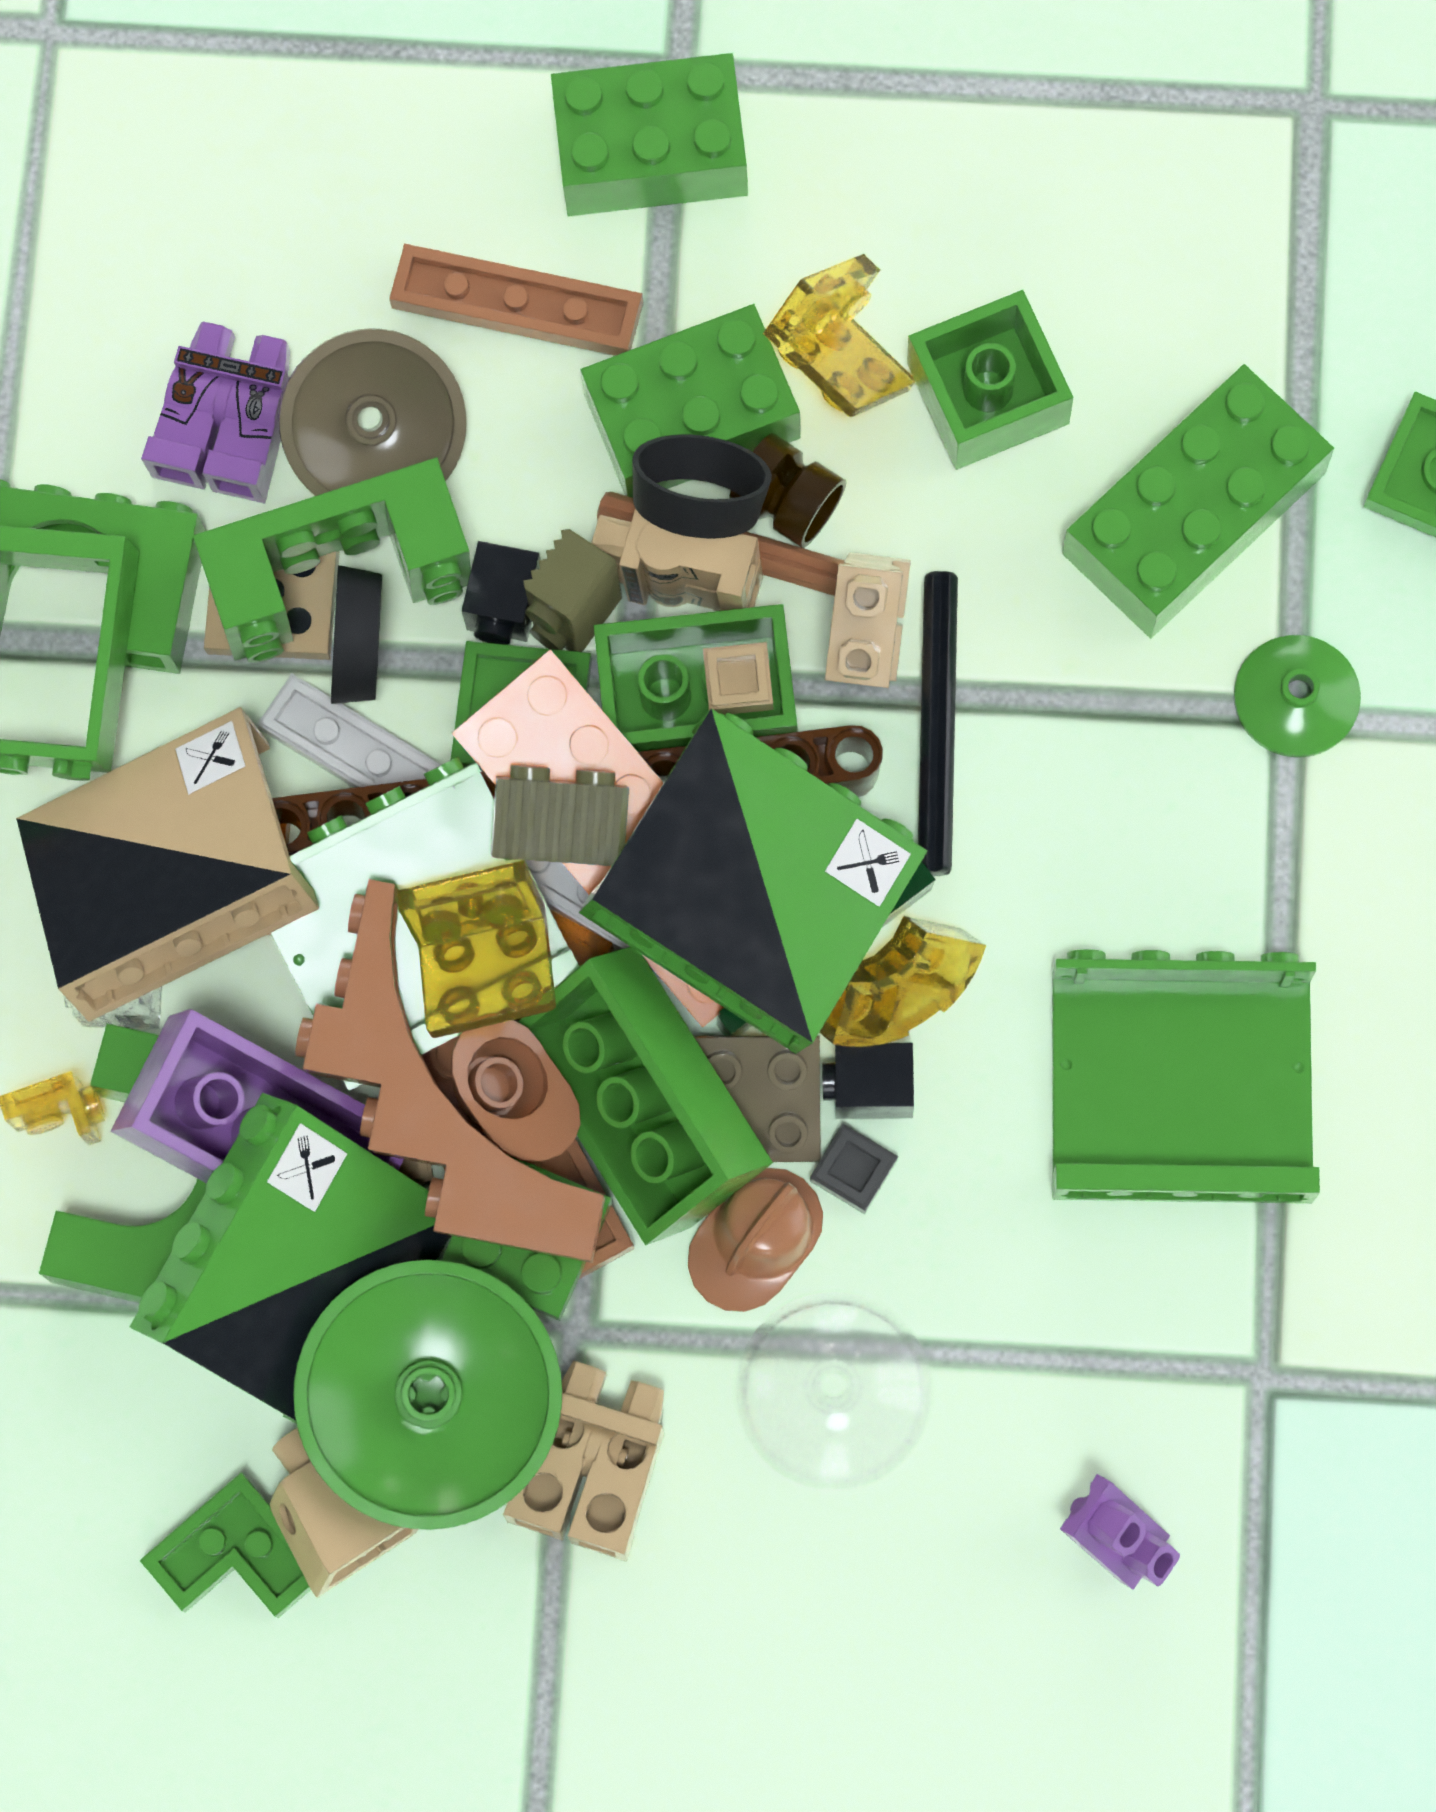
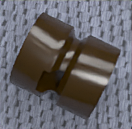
M770 433L753 450V453L758 455L768 465L772 475L758 519L761 520L771 516L775 531L801 548H805L818 536L834 513L845 491L847 480L819 462L814 461L808 465L803 464L802 451L776 434ZM730 491L729 498L741 497L737 493Z

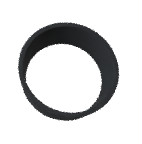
M681 434L658 437L639 446L633 454V503L638 513L644 519L666 531L695 538L716 539L732 537L747 532L757 523L772 475L768 465L758 455L738 444L702 435ZM678 479L698 480L725 487L741 497L729 499L698 498L671 491L657 483Z
M338 565L331 704L372 701L376 699L382 590L381 573Z

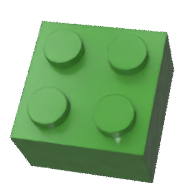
M1023 289L908 335L907 365L955 470L1070 424L1074 397Z

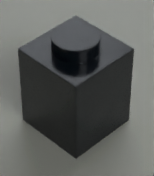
M478 541L461 610L466 629L473 631L474 637L487 643L503 645L510 644L511 639L528 642L532 620L525 614L529 604L523 580L532 579L531 570L540 569L538 560H541L539 552Z
M913 1042L835 1043V1062H822L823 1101H836V1119L913 1118Z

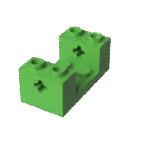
M438 458L420 462L193 535L234 661L247 658L249 663L266 661L280 655L284 651L283 644L294 641L286 609L273 572L284 569L285 574L301 573L317 566L320 563L319 557L341 550L344 551L345 555L360 554L380 544L379 538L390 535L413 603L426 599L429 605H437L462 595V588L468 585L471 572L470 551Z

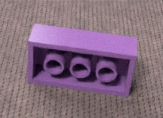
M193 1009L168 1016L110 1131L205 1183L208 1182L213 1171L223 1163L239 1135L240 1124L244 1116L256 1105L262 1092L298 1105L367 1151H369L370 1138L360 1136L365 1104ZM372 1153L396 1170H399L404 1160Z

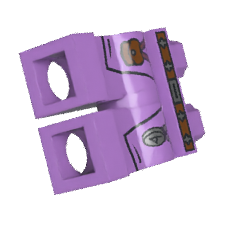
M202 321L191 341L190 348L178 346L174 359L175 368L167 384L164 404L153 437L148 436L141 460L152 478L205 490L208 483L212 492L266 504L281 442L279 410L284 389L289 380L290 348L287 341L283 339L259 335L255 337L249 361L232 358L230 355L236 338L233 331L222 325Z

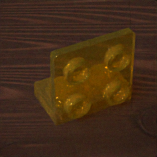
M865 254L801 278L763 332L778 348L780 356L786 363L796 369H800L821 390L823 398L829 405L844 412L849 417L857 416L910 391L915 384L913 376L853 319L870 301L872 294L867 289L881 271Z
M524 860L398 890L399 912L419 947L425 1024L432 1038L452 1035L555 1009L556 998L545 903Z

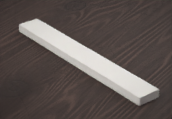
M292 673L257 723L260 731L353 788L425 779L424 773L441 765L341 703L331 704L330 696ZM525 860L550 909L617 950L630 947L578 913L589 894L561 862Z

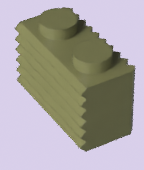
M571 529L561 530L562 539L553 540L555 549L546 550L547 559L538 560L540 569L531 570L532 579L523 580L529 604L525 614L533 621L534 626L530 630L531 635L546 648L563 650L565 648L568 651L583 652L595 636L594 625L604 624L622 599V593L620 592L616 561Z
M511 765L510 777L496 776L491 843L492 858L612 866L625 845L629 787L626 785H615V772L576 770V782L549 780L550 768Z

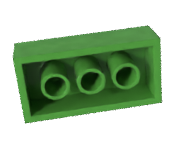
M1244 363L1066 530L1062 555L1138 628L1152 639L1326 474L1335 448Z
M632 947L590 958L517 1021L526 1026L539 1040L550 1059L570 1085L579 1103L580 1127L577 1136L645 1246L692 1228L773 1163L647 961L640 952Z

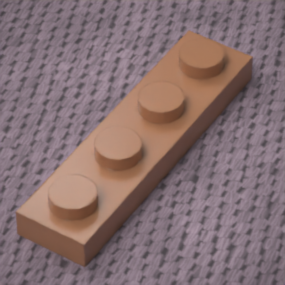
M404 243L389 301L392 309L616 356L632 349L643 306V295L635 291Z

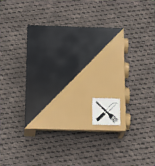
M242 707L216 718L16 818L57 987L88 1022L319 909L314 890L290 860L259 754L270 749L269 743Z

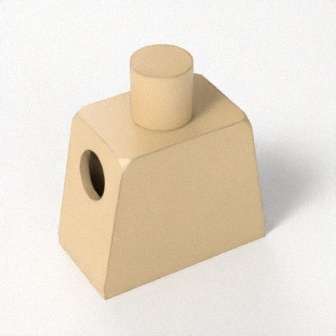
M298 1428L286 1434L272 1448L273 1453L290 1475L278 1484L270 1501L271 1512L316 1598L325 1594L417 1533L418 1529L393 1526L371 1518L347 1504L334 1493L312 1465L302 1444Z

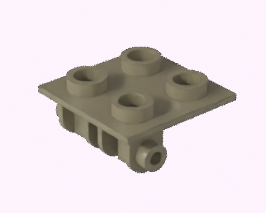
M817 1035L811 1045L797 1054L769 1036H694L772 1162H820V1035Z

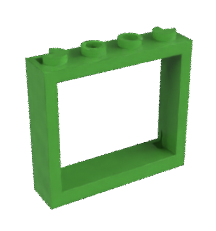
M0 526V564L108 573L86 746L0 739V773L27 775L29 766L53 768L52 775L55 777L88 781L90 780L91 771L108 773L112 770L139 550L126 536Z

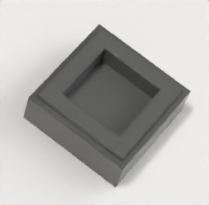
M843 1123L810 1176V1182L861 1213L866 1214L898 1162L899 1156Z

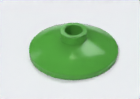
M1305 635L1282 636L1259 646L1247 657L1241 666L1234 688L1236 713L1247 734L1263 748L1287 757L1315 756L1339 744L1352 729L1361 703L1358 677L1348 659L1329 643ZM1296 680L1304 681L1310 686L1311 695L1306 698H1297L1290 693L1288 685Z

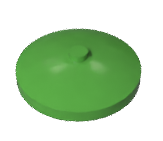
M442 1260L408 1261L382 1268L359 1279L340 1293L319 1316L303 1345L297 1364L294 1381L295 1418L302 1444L312 1465L323 1481L347 1504L371 1518L393 1526L423 1530L451 1528L481 1519L498 1510L521 1492L536 1475L551 1449L559 1426L562 1409L561 1372L554 1346L543 1323L526 1301L508 1285L490 1274L460 1263Z

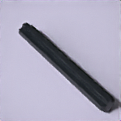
M932 571L924 577L918 845L927 850L921 862H923L933 876L949 875L952 870L958 577L955 573L949 571Z

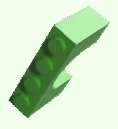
M0 479V526L119 535L128 538L139 550L125 666L180 674L202 564L193 535L206 531L198 513H193L190 507L177 502L160 501L156 503L155 507L134 505L130 499L113 493H97L95 499L71 496L72 494L68 490L48 484L36 485L34 491L11 488L8 482ZM0 564V636L11 584L20 568L17 565Z
M107 1023L90 1086L102 1098L125 1103L159 1035ZM197 1179L191 1194L175 1212L160 1221L142 1226L118 1225L56 1210L39 1274L53 1284L139 1303L142 1295L156 1281L169 1258L176 1235L183 1226L189 1223L206 1193L207 1183Z

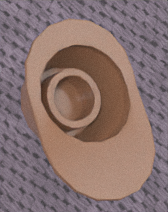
M491 1016L473 1022L459 1035L451 1053V1075L453 1078V1091L458 1105L463 1112L480 1125L488 1138L502 1152L521 1161L544 1162L560 1156L575 1141L580 1127L579 1103L570 1085L534 1034L526 1026L511 1018Z
M766 1168L710 1212L699 1226L689 1246L688 1270L693 1286L707 1302L725 1311L747 1312L766 1305L784 1288L812 1252L822 1233L823 1210L817 1193L804 1178L786 1169Z

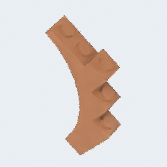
M369 879L366 895L355 894L351 905L348 932L357 934L353 958H342L337 973L335 997L344 998L343 1007L341 1009L316 1004L313 1019L302 1018L297 1036L295 1056L305 1058L303 1070L311 1075L380 1088L378 1099L367 1098L362 1115L360 1136L370 1138L369 1151L374 1154L446 1167L444 1179L432 1177L427 1196L425 1216L436 1218L433 1231L440 1234L593 1263L606 1199L605 1196L552 1180L507 1156L470 1126L438 1088L414 1043L399 993L395 935L400 892L395 884Z

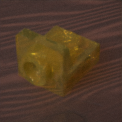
M72 1071L0 1096V1107L4 1119L17 1132L26 1130L28 1135L46 1133L62 1126L65 1123L63 1116L72 1114L78 1135L88 1145L101 1142L96 1124L106 1121L99 1095L90 1085L84 1087L83 1083Z

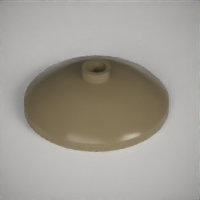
M381 328L347 331L329 338L311 350L290 376L284 389L279 410L280 439L287 461L300 482L315 496L436 457L438 458L444 479L447 481L459 461L466 436L467 419L463 395L453 373L445 362L428 346L417 339L397 331ZM366 407H374L380 413L378 424L370 429L363 428L358 423V415Z

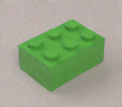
M733 53L551 74L562 183L568 217L748 196L747 162Z
M755 304L580 369L584 396L623 492L628 497L633 498V454L639 446L649 440L669 435H702L726 440L753 452L756 446L770 433L776 434L788 443L801 439L800 410ZM668 480L657 484L669 489L690 480Z
M783 604L594 625L602 711L637 752L688 745L694 735L692 730L695 725L709 711L703 655L704 648L767 642L773 710L733 715L743 719L752 727L754 737L798 732Z

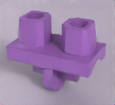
M1099 1474L1090 1483L1089 1495L1079 1497L1072 1502L1070 1506L1071 1513L1060 1527V1530L1107 1572L1132 1590L1135 1589L1142 1578L1159 1587L1164 1583L1180 1558V1553L1167 1543L1170 1535L1118 1487Z

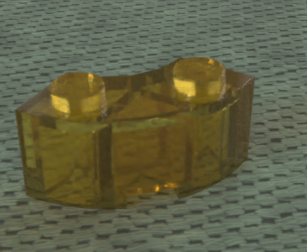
M903 916L893 938L874 956L862 960L819 1033L832 1044L842 1046L880 1045L909 1036V1030L924 1023L939 1010L945 1013L956 1002L974 977L987 945L962 928Z

